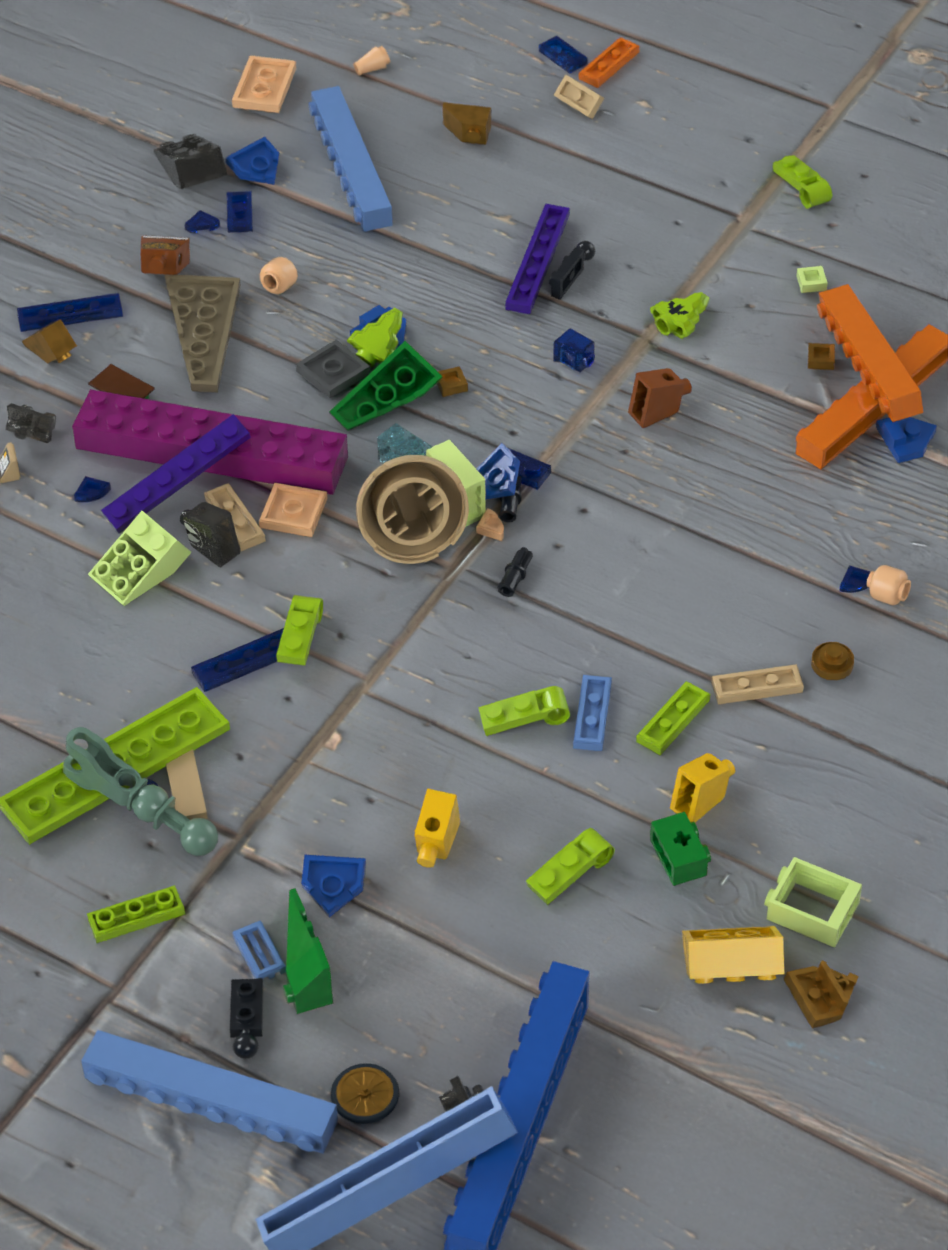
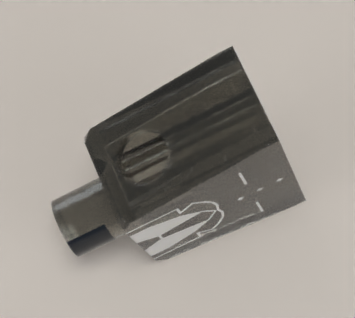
M202 502L193 509H187L182 512L180 523L186 527L191 546L221 568L241 553L232 515L229 511L207 502Z

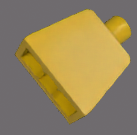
M706 753L679 767L670 809L676 814L685 812L689 821L696 823L725 797L729 777L735 774L733 763L728 759L720 761L714 755Z
M427 788L414 835L417 852L419 853L417 857L419 865L432 868L435 865L436 858L443 860L448 858L460 825L457 795Z

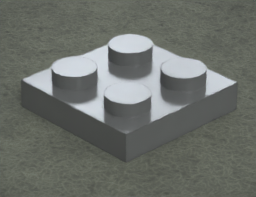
M334 340L296 363V372L327 397L332 398L369 375L370 366L338 340Z

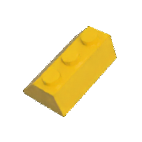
M775 926L682 931L686 972L689 979H695V983H712L714 978L726 977V981L740 982L745 980V976H757L759 980H774L777 978L776 975L785 974L783 936Z

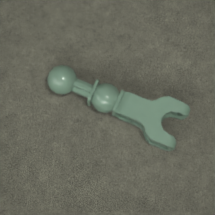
M77 727L68 733L65 746L69 755L65 758L63 764V772L67 778L83 789L99 791L115 803L127 806L126 809L129 811L133 809L134 814L140 820L147 823L154 822L153 828L155 830L164 823L180 834L182 847L192 855L203 856L214 850L218 843V832L211 821L204 818H193L190 820L175 810L176 798L174 796L169 798L163 788L154 784L147 785L148 779L145 777L142 779L135 769L113 753L104 739L89 729ZM74 740H85L88 743V748L86 750L76 745ZM79 763L81 770L73 769L71 765ZM127 785V786H130V787H132V788L127 789V788H123V787H121V786Z

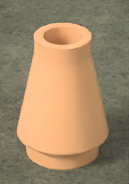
M375 46L362 58L354 62L353 65L357 74L361 76L365 73L386 68V65L390 63V58L383 46L378 48Z

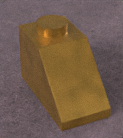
M443 102V125L461 142L486 145L491 130V107Z
M61 319L40 329L22 341L24 346L46 363L54 360L61 363L72 356L70 351L77 347Z

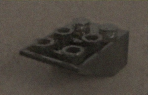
M196 134L186 135L182 137L183 141L176 143L174 141L161 143L160 148L153 150L174 185L180 189L228 175L221 147Z

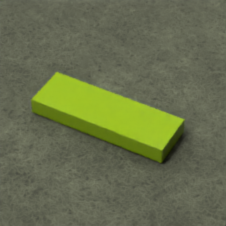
M686 681L636 735V742L661 756L710 701V693Z

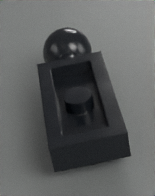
M581 241L578 243L569 256L566 255L558 270L552 272L549 279L551 297L561 300L584 270V261H589L594 257L595 246L591 242Z
M263 978L231 980L230 1038H235L233 1051L242 1059L252 1058L257 1053L258 1041L255 1037H262Z

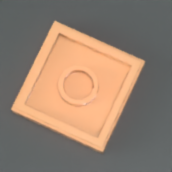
M274 483L260 517L259 527L313 537L327 501V492Z

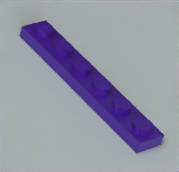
M545 204L506 299L505 310L531 314L569 218L570 208Z
M232 414L101 510L103 515L118 534L121 533L141 511L147 514L250 439V433L237 417Z

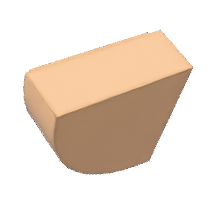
M487 508L476 526V533L502 541L504 525L498 514Z

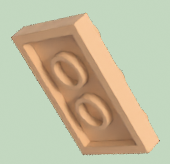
M249 56L232 98V107L279 113L296 71V61Z

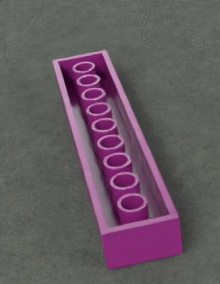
M90 389L72 428L76 449L164 465L232 414ZM235 415L250 433L251 438L204 471L269 484L279 483L325 491L327 494L333 495L348 459L347 434Z

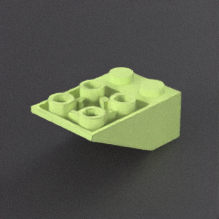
M141 511L88 575L125 606L174 574L192 552L151 517Z

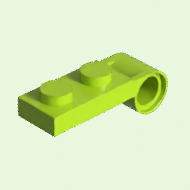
M785 156L781 160L773 162V171L799 191L800 200L805 208L809 209L832 200V190L829 183L796 156Z
M293 596L276 655L277 662L306 666L316 624H320L322 619V598Z
M558 686L533 690L478 707L486 736L542 719L549 725H560L570 717L564 690Z
M588 828L526 880L527 886L549 905L592 866L601 868L606 865L613 857L615 848L594 828Z

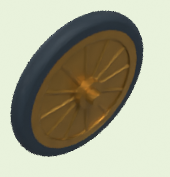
M363 1063L345 1069L334 1080L331 1088V1101L337 1104V1113L344 1119L358 1124H370L384 1119L395 1109L399 1100V1086L395 1077L385 1068L375 1064Z

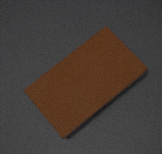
M113 364L106 367L88 383L97 391L148 399L149 394L155 390V387Z

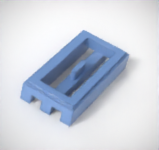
M261 920L232 932L233 939L255 979L265 977L272 979L277 972H280L281 975L286 973V966ZM257 930L275 963L274 965L270 966L252 932ZM246 935L263 967L262 970L259 969L242 936Z

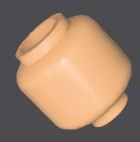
M285 257L273 258L261 268L259 274L263 287L272 294L284 293L296 283L298 277L295 265Z
M881 565L876 571H871L866 583L870 590V596L874 600L889 605H897L900 601H905L911 589V581L908 580L906 572L888 565Z

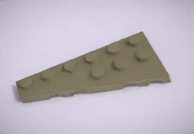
M164 274L191 391L218 393L241 287L240 278Z

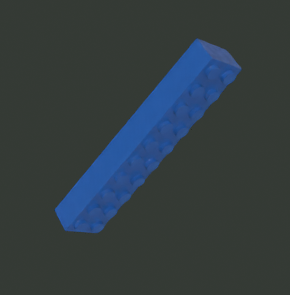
M552 961L549 972H543L539 982L540 995L538 998L533 997L530 1004L529 1016L531 1018L528 1024L523 1023L519 1033L518 1042H521L519 1049L512 1050L508 1063L510 1072L508 1077L502 1076L498 1087L499 1098L507 1109L518 1133L477 1155L476 1159L472 1158L469 1160L465 1177L468 1178L465 1187L460 1186L456 1193L454 1206H457L454 1215H448L445 1221L443 1235H447L444 1250L498 1249L588 1010V970Z

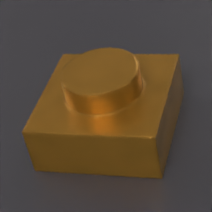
M809 343L808 369L834 370L835 344Z
M460 366L438 371L443 376L437 383L443 397L468 391V383Z

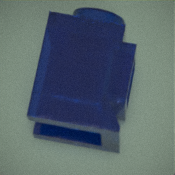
M569 328L553 342V361L561 362L573 370L582 372L585 368L590 367L595 360V342Z

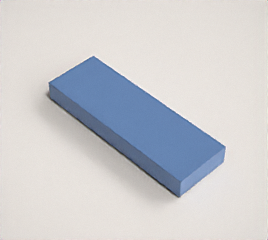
M583 675L573 749L603 751L612 677Z

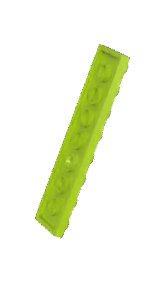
M195 687L106 737L104 740L110 746L113 753L135 769L143 779L166 767L167 763L193 749L194 751L229 731L230 723L201 690ZM64 762L0 797V810L30 845L107 801L109 798L97 790L83 789L67 778L63 772ZM79 763L71 765L73 769L81 770ZM124 785L121 787L128 789L130 786Z

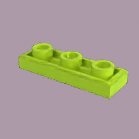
M174 885L87 913V919L96 943H100L185 915V909Z

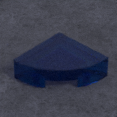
M200 210L184 223L185 230L197 233V230L209 229L210 232L220 227V219Z
M85 476L74 494L75 502H92L104 497L111 490L110 482Z
M849 565L840 584L839 591L855 593L869 588L866 583L870 571Z

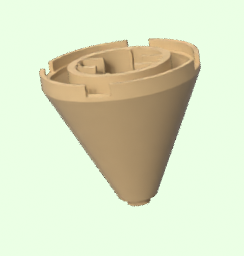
M423 455L401 456L379 466L362 485L356 503L357 522L364 539L382 557L404 564L430 561L439 557L438 553L446 549L450 544L453 546L465 529L469 512L467 494L457 474L443 462Z

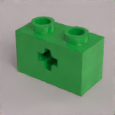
M685 812L651 822L650 841L673 886L707 876L708 863L711 862L709 849L706 845L701 844L698 828L695 822L689 821Z

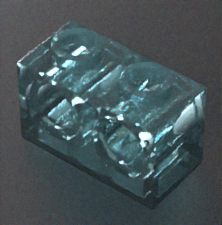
M397 423L377 437L378 460L382 463L406 455L426 456V450L432 448L431 445Z

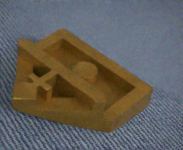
M821 960L819 967L811 966L787 971L783 980L810 1026L816 1028L841 1020L859 976L850 972L846 976L829 968L827 962Z

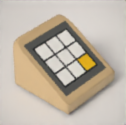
M12 442L7 443L0 456V483L16 481L21 478Z

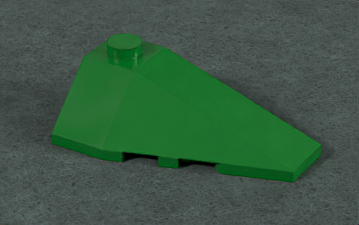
M404 341L333 407L329 413L347 431H350L424 396L443 376Z
M294 888L289 890L286 960L287 984L283 985V991L287 1003H293L296 1013L300 1014L333 1004L329 963L319 938L314 935L313 925L310 920H307L305 908Z

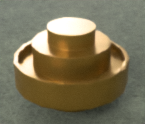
M839 642L822 643L812 653L811 666L814 672L821 678L827 680L844 679L851 674L854 668V654L850 648Z

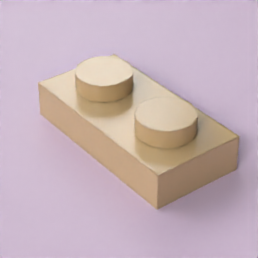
M566 74L554 94L555 97L591 119L594 118L605 99Z

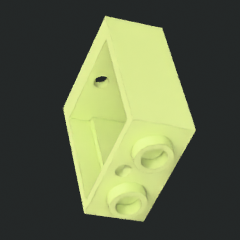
M450 439L426 450V456L435 458L449 466L461 480L469 504L468 519L465 527L481 520L486 511L485 478Z
M793 857L789 866H783L776 889L771 888L766 896L764 903L768 907L766 920L835 948L860 903L862 884ZM795 884L839 901L828 922L784 904Z

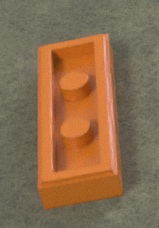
M620 37L579 72V80L599 88L639 53L640 46Z

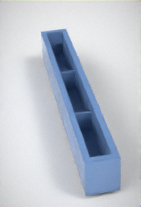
M335 86L311 91L312 101L308 102L310 115L315 116L316 129L321 131L322 143L324 146H327L329 160H334L335 174L340 176L342 191H347V202L349 207H353L356 223L360 222L364 232L393 226L392 206L340 87Z
M97 1030L81 1060L84 1077L93 1084H105L117 1088L124 1094H136L146 1097L149 1101L156 1104L165 1103L176 1107L184 1113L193 1112L206 1116L209 1120L216 1123L225 1122L236 1126L244 1132L253 1131L266 1135L269 1139L276 1142L285 1141L297 1145L300 1149L307 1152L316 1151L324 1154L338 1123L337 1104Z
M490 1087L256 1218L262 1240L269 1250H310L518 1132L507 1109L493 1087Z

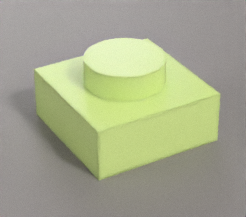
M822 266L797 268L796 276L801 293L827 290L828 283Z

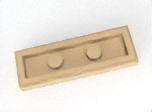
M229 483L204 493L206 502L240 551L266 542L265 534Z
M797 664L712 676L711 682L718 704L803 693L804 688Z
M192 749L166 764L171 793L176 798L174 807L175 810L190 820L193 818L208 819L194 751Z

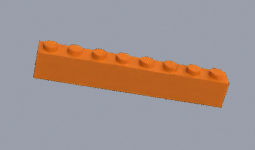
M849 284L820 292V303L817 304L820 318H825L829 332L833 331L837 344H842L846 358H851L854 370L860 372L862 382L865 386H869L872 398L878 399L882 413H887L892 422L923 413L921 390Z
M930 324L923 330L917 331L911 340L905 345L899 346L895 352L917 386L922 384L948 361V335ZM862 381L856 386H852L847 394L841 399L835 400L828 410L823 414L817 415L809 426L802 428L796 436V455L822 469L873 426L877 420H880L887 414L882 413L878 399L872 398L869 386H865Z

